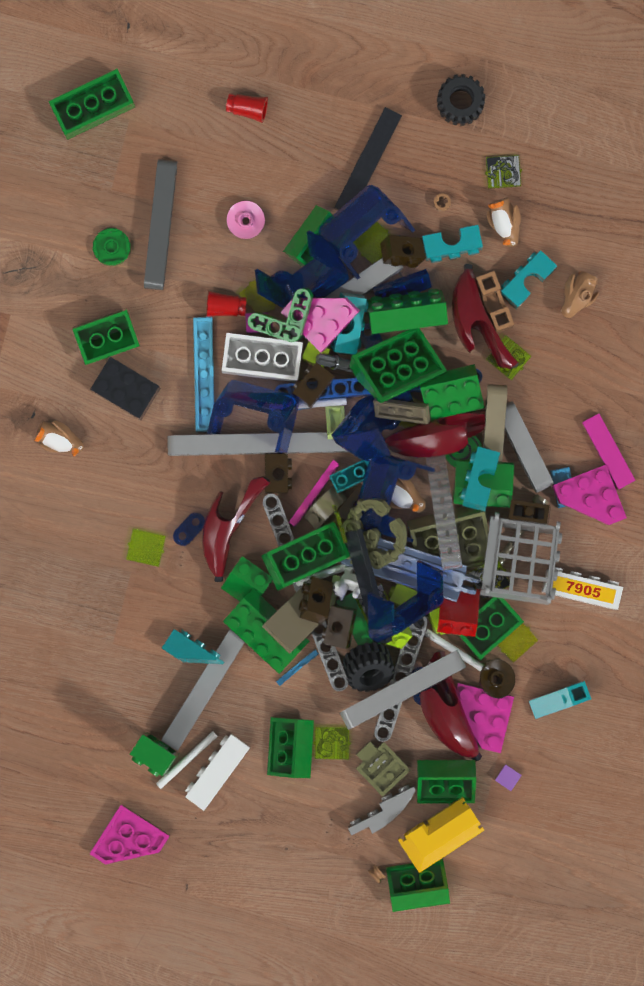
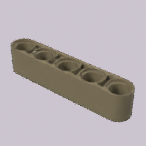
M488 384L483 448L500 452L498 462H502L507 385Z

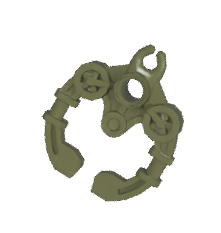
M361 498L357 501L356 507L354 506L350 509L347 520L343 523L344 532L362 529L371 565L374 569H380L391 562L397 561L398 556L405 552L407 541L406 526L400 518L390 522V530L396 536V541L393 544L395 549L385 551L382 548H378L381 533L377 528L367 531L363 530V524L360 520L362 517L361 511H367L369 508H372L377 515L383 517L389 513L391 507L385 500L379 498L365 500Z

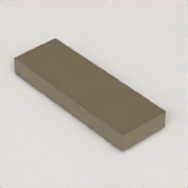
M376 399L373 400L375 417L422 424L430 422L429 404L392 399L380 404Z

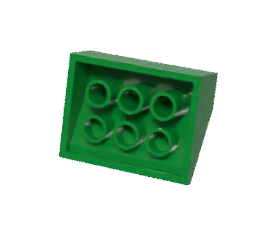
M420 328L409 329L352 355L349 365L357 380L380 404L447 373L446 368Z

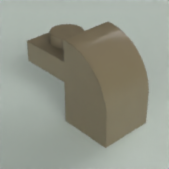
M332 486L303 517L317 530L348 498L342 492L337 493L334 486Z

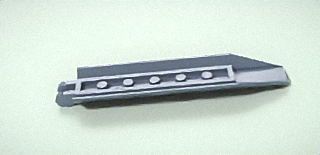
M338 528L341 537L348 549L343 530L341 528ZM380 538L378 548H382L385 551L389 549L394 550L393 544L395 542ZM405 546V552L398 556L397 561L391 562L380 569L372 567L374 576L457 602L461 591L473 595L477 592L475 588L463 585L464 580L472 583H479L480 578L466 574L467 565ZM351 558L340 561L342 564L353 568V564H350Z

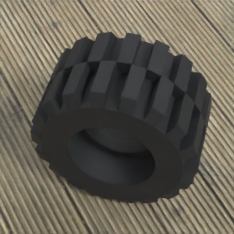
M458 74L453 75V78L449 77L446 79V82H443L439 89L437 108L440 110L441 117H445V121L448 123L452 121V125H457V123H460V126H465V123L469 125L474 119L477 120L483 111L486 98L483 93L484 88L483 86L480 87V82L478 80L474 81L472 76L467 78L465 77L466 74H461V77H458ZM456 91H464L471 96L472 104L466 109H457L451 104L450 96Z
M373 642L371 644L364 643V645H358L356 648H352L343 658V666L348 684L354 690L357 689L360 692L375 691L385 687L384 685L389 684L390 680L394 678L395 669L388 648L384 647L383 644Z

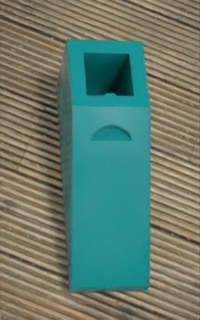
M380 451L329 477L336 492L340 493L388 471L389 466Z
M174 629L162 647L163 650L182 662L222 665L225 663L219 659L221 656L213 649L207 651L204 649L206 647L204 643L198 639L195 642L190 639L192 635L184 630L179 632Z
M580 681L529 700V704L535 719L591 700V696L585 681Z

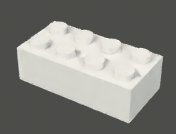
M226 333L222 373L296 383L299 379L303 342H288L280 339Z

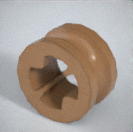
M444 193L438 194L434 199L435 208L438 211L449 209L451 205L450 197ZM439 198L447 199L448 202L445 203V207L437 205Z
M373 865L374 868L372 870L369 869L368 872L380 884L381 879H385L386 876L376 865Z

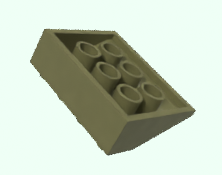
M463 506L407 521L414 549L467 565V569L485 565L484 558L489 529L484 511Z

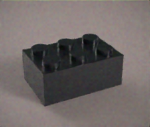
M109 357L90 388L93 393L140 421L161 389L159 385L112 357Z

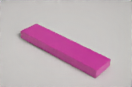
M600 414L582 422L604 465L607 466L617 489L619 490L636 481Z
M334 460L330 463L289 521L290 525L293 527L297 526L330 480L329 476L337 470L339 463Z

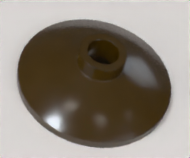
M499 659L487 662L480 672V685L483 691L493 698H503L509 695L515 686L513 668L507 662ZM493 676L497 678L495 683L493 682Z

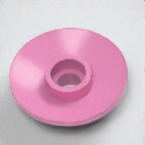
M238 202L230 208L227 214V226L231 233L238 238H253L264 227V213L253 202ZM248 218L250 222L243 224L242 220Z

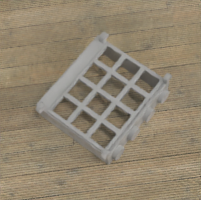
M495 512V517L491 516L489 520L490 526L487 536V549L484 558L485 565L480 595L545 605L551 604V600H554L556 588L552 587L553 581L557 580L558 570L555 569V562L558 563L560 558V551H557V545L561 544L562 533L559 532L561 522L557 521L556 526L509 520L499 518V513ZM502 527L516 529V536L501 535ZM520 530L534 532V540L519 538ZM538 533L552 534V543L538 541ZM500 540L515 542L513 555L499 553ZM519 543L533 544L531 557L517 555ZM537 545L551 547L550 560L535 558ZM498 557L513 559L511 572L497 570ZM517 560L531 562L529 575L515 573ZM535 563L549 565L548 578L533 576ZM496 575L510 577L509 590L494 588ZM514 578L529 580L527 593L513 591ZM533 580L547 582L545 595L531 593Z

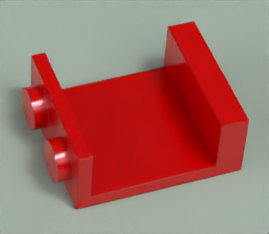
M476 589L477 592L474 595L461 591L457 602L440 597L437 632L475 637L478 625L480 589Z

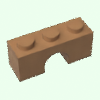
M495 271L476 277L480 296L495 331L499 333L513 328L515 324L509 308L506 307L502 298L501 287Z

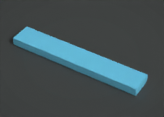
M198 317L193 318L196 432H215L213 318Z

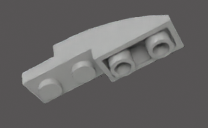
M405 785L398 789V794L392 796L390 793L382 797V802L379 803L382 810L378 811V809L367 813V818L361 820L359 817L351 821V826L348 827L350 834L353 835L367 827L370 828L373 834L389 824L411 800L415 792L414 786L409 787V785Z

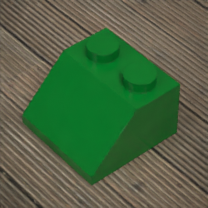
M242 556L221 589L238 601H241L252 589L263 596L273 580L269 574Z

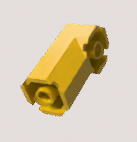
M463 797L427 819L428 824L425 825L424 822H421L404 834L405 838L403 840L401 837L398 838L399 843L419 873L484 831L482 826L478 827L480 822L467 803L463 804L465 802Z

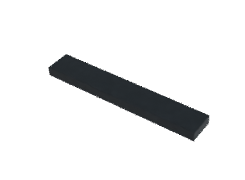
M386 107L384 108L334 207L335 210L350 217L352 216L402 115Z
M362 529L346 531L344 535H346L345 539H347L348 550L374 643H388L392 641Z

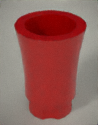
M229 94L226 102V112L247 117L261 123L265 120L268 97Z
M208 290L206 317L245 316L246 297L221 294Z

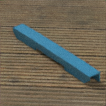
M316 649L276 681L278 685L281 686L304 665L319 654Z

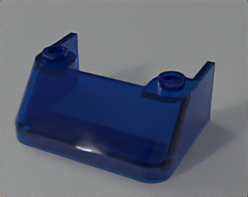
M375 185L366 186L323 223L318 232L319 237L346 272L357 280L361 277L350 265L358 254L357 247L353 242L380 218L387 224L393 225L399 222L401 226L412 233L415 231L402 211Z
M310 230L306 233L309 253L314 258L312 261L294 274L278 271L269 276L259 269L255 270L257 293L283 309L300 288L310 289L313 298H325L349 279L348 270L331 243ZM305 292L299 294L302 298H308L305 296Z
M238 380L229 381L214 403L207 434H220L224 417H228L232 413L234 405L269 414L267 419L268 427L272 431L279 433L275 452L287 453L299 407L298 398L292 394Z
M409 391L391 398L392 400L414 402ZM367 396L357 401L332 434L336 444L365 461L390 456L391 453L381 433L385 429H396L401 422L400 420L375 417L373 403L375 398L373 396Z
M375 452L370 457L358 500L361 498L364 500L379 498L385 500L390 506L398 478L402 480L411 479L415 474L416 467L434 472L435 468L384 452ZM369 508L367 511H361L362 517L360 520L363 528H377L381 534L396 538L389 526L390 522L394 521L395 518L387 515L383 517L377 515L372 508ZM407 536V541L413 543L414 539Z
M418 560L417 594L395 609L393 602L369 592L368 627L370 639L380 642L397 635L440 606L444 600L443 571Z

